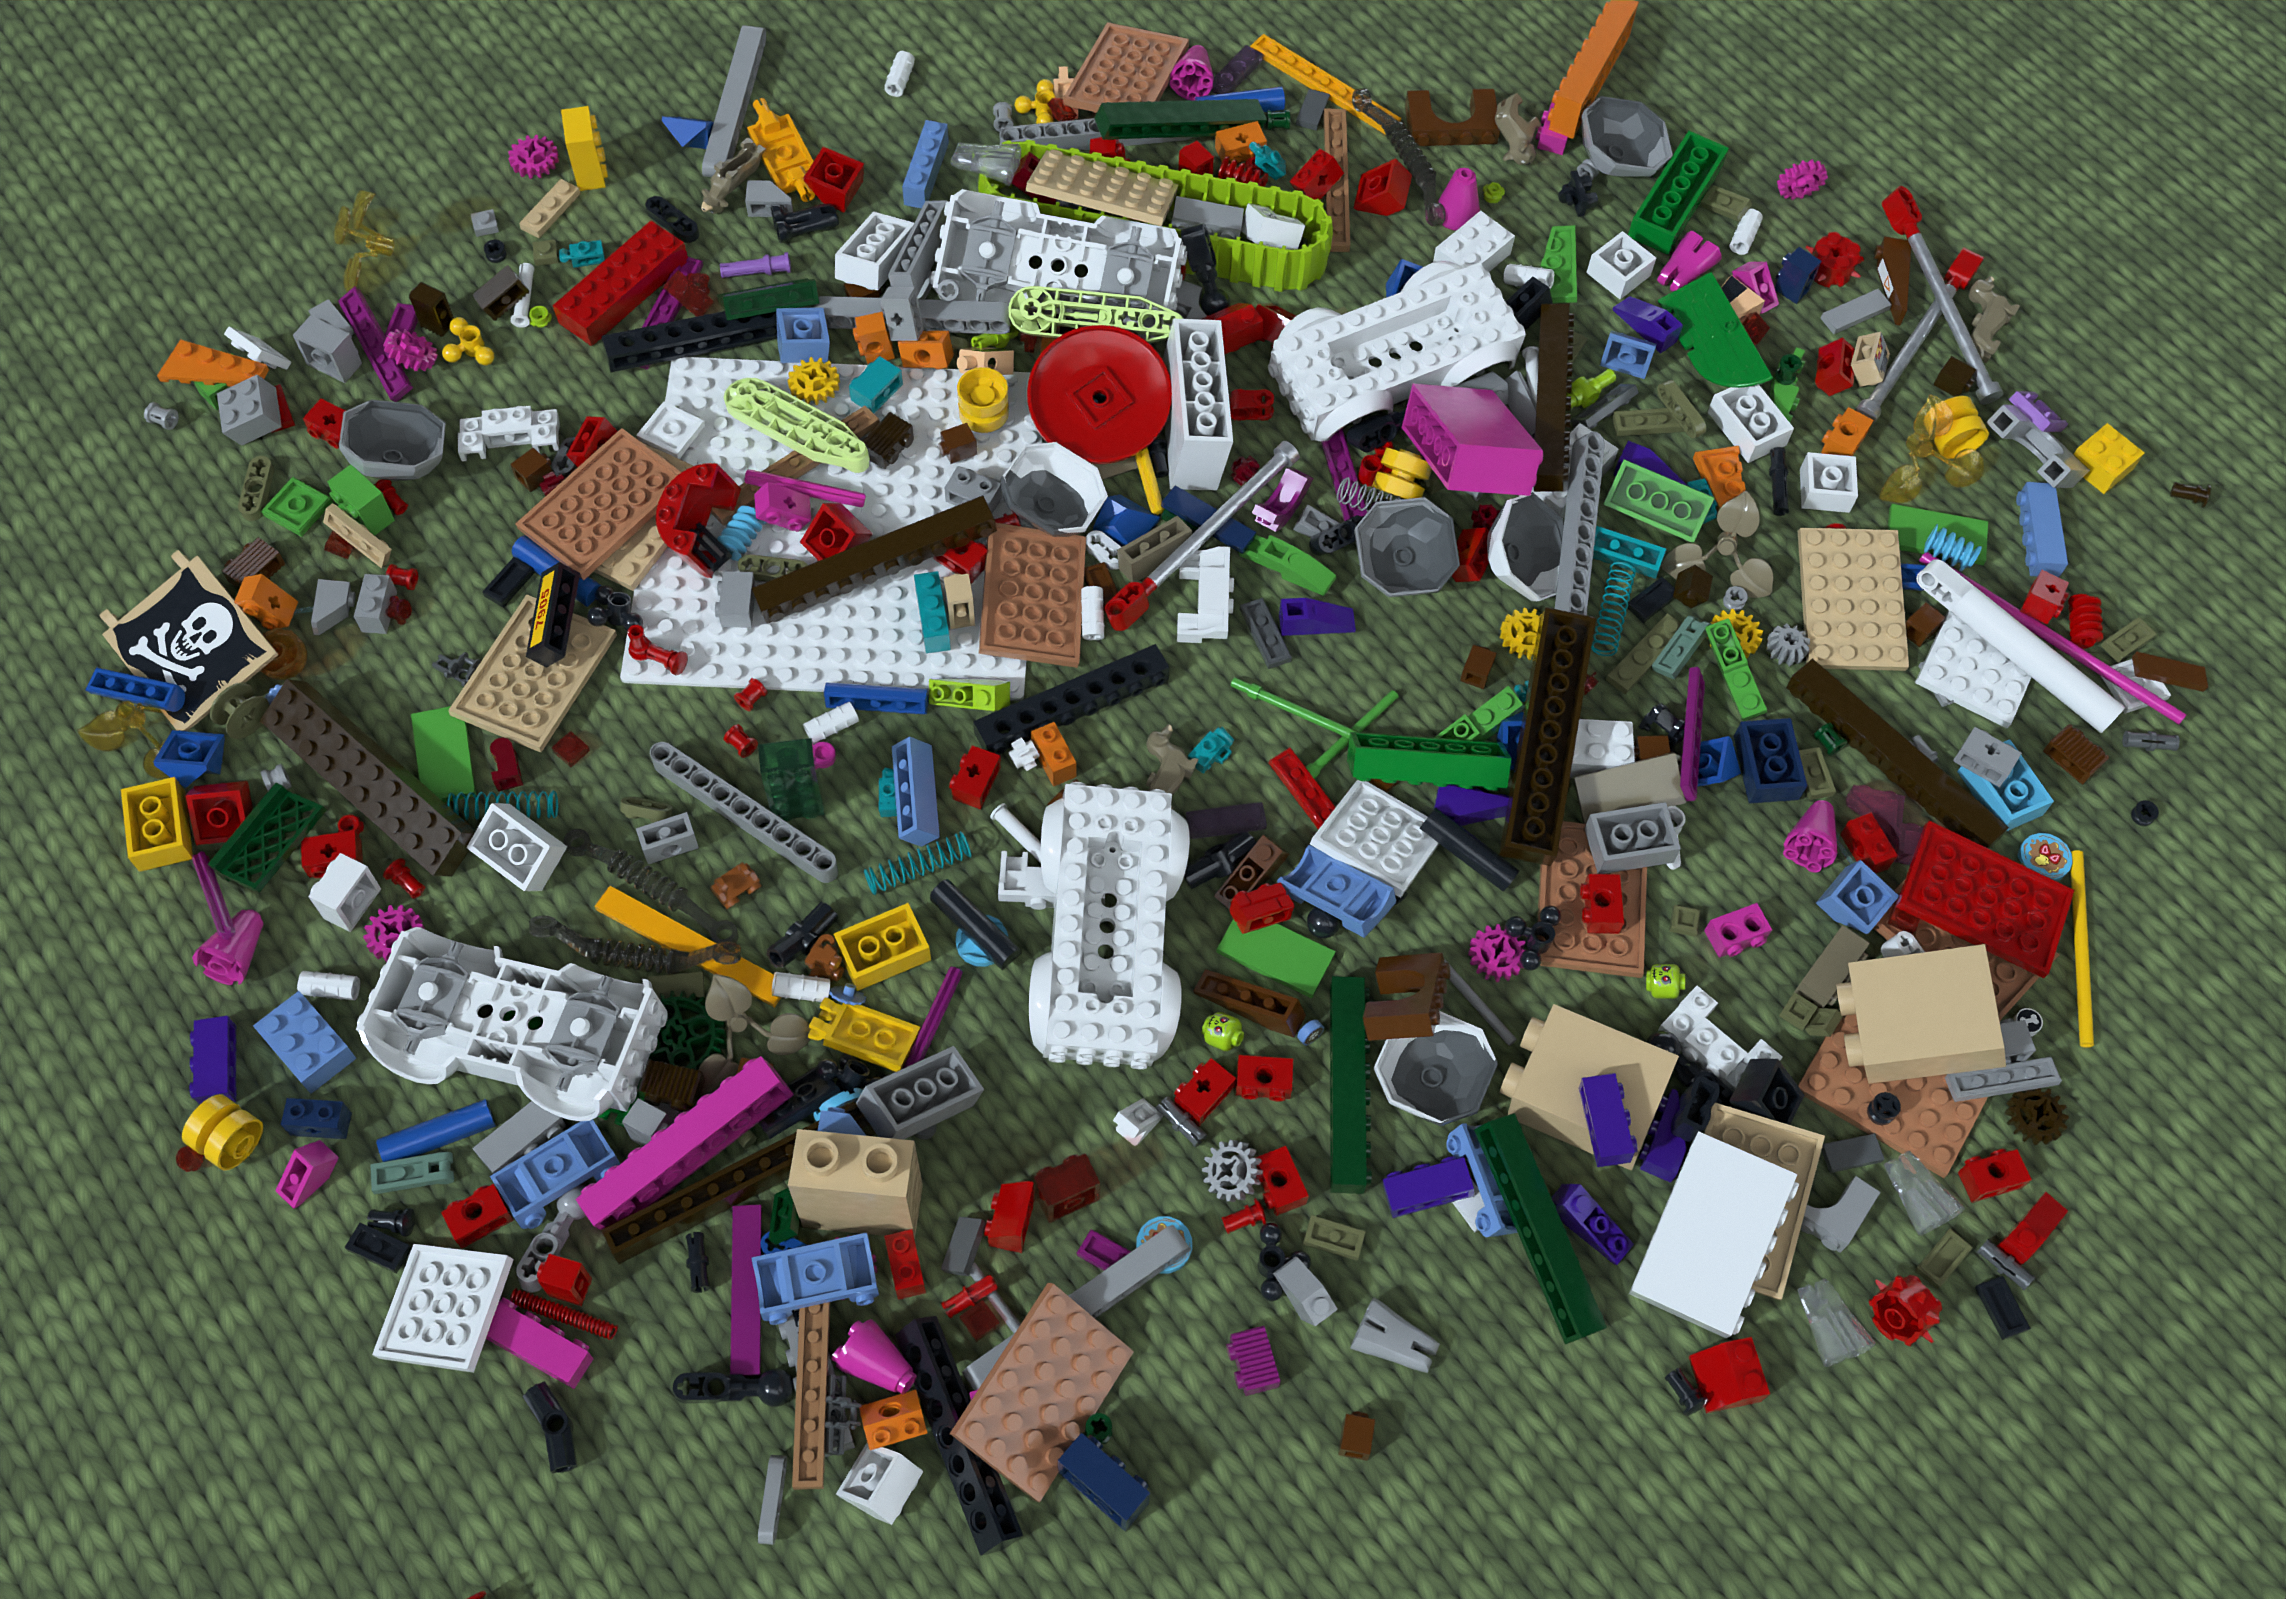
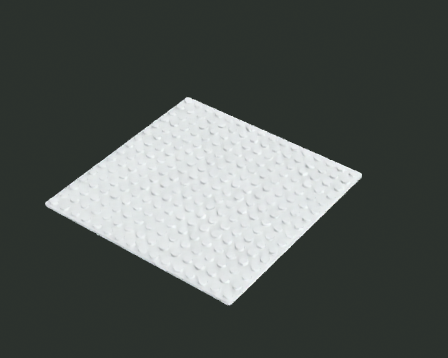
M684 357L671 360L665 402L704 420L705 423L703 430L681 456L680 460L693 466L716 463L739 486L745 482L744 478L747 469L761 472L793 452V449L732 417L727 411L724 393L729 385L737 380L758 378L791 395L788 386V373L794 372L793 365L801 366V362L781 363L780 361ZM831 364V367L837 368V373L839 374V391H834V398L828 396L827 403L819 400L818 405H815L814 401H811L809 405L840 421L862 408L851 401L849 385L855 377H859L865 371L867 365ZM898 367L902 370L903 385L874 414L879 418L880 422L889 412H892L897 417L899 416L904 421L911 423L914 440L910 447L904 448L899 453L896 462L889 464L886 469L869 461L870 464L867 470L861 473H854L844 467L821 463L798 479L864 493L866 498L863 507L842 505L873 533L869 541L955 507V505L946 502L944 487L957 466L971 469L979 475L994 478L1001 483L1003 474L1024 445L1042 443V437L1032 421L1028 407L1027 388L1030 372H1013L1011 375H1003L1008 385L1009 416L1007 421L1001 428L993 432L979 433L972 431L977 442V455L950 464L947 456H942L938 443L941 442L940 432L963 424L959 417L957 384L963 373H960L959 369ZM868 434L861 437L859 440L863 441L868 436ZM1003 494L992 513L994 519L1003 517L1004 513L1007 515L1012 514V511L1004 501ZM809 497L811 521L799 532L769 523L761 525V532H756V539H751V546L746 547V553L741 554V556L752 554L802 560L807 565L818 562L800 541L822 504L837 502ZM710 513L706 529L717 539L727 524L723 526ZM1020 518L1021 527L1036 529V527ZM703 535L702 539L722 557L724 554ZM987 537L974 540V542H980L987 548ZM700 544L699 549H700V550H706V549ZM667 547L634 590L631 613H637L642 617V628L644 629L645 636L652 644H656L668 651L675 650L687 653L688 661L684 671L680 675L675 676L663 664L654 660H635L629 654L630 638L627 634L620 675L623 683L745 688L749 684L748 681L754 678L761 682L768 690L824 692L826 682L928 689L929 697V679H990L1010 681V700L1020 701L1024 698L1026 660L978 654L985 570L971 584L975 626L950 629L944 587V577L955 573L935 561L933 557L924 560L919 565L902 569L894 575H887L877 579L872 584H865L853 589L849 593L830 598L825 603H818L802 612L788 615L777 622L766 624L755 598L752 628L721 627L719 617H715V603L720 602L717 584L718 581H722L723 571L739 572L738 561L729 559L717 569L711 579L694 571L673 550ZM749 564V567L746 568V570H750L753 564ZM771 566L768 568L767 572L770 574H777L781 570V568L778 566ZM939 571L951 650L926 654L915 591L914 574ZM755 581L756 586L765 583L763 581Z

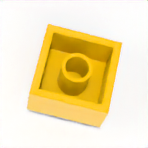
M2107 423L2080 445L2073 455L2090 470L2083 478L2105 494L2134 470L2145 452Z

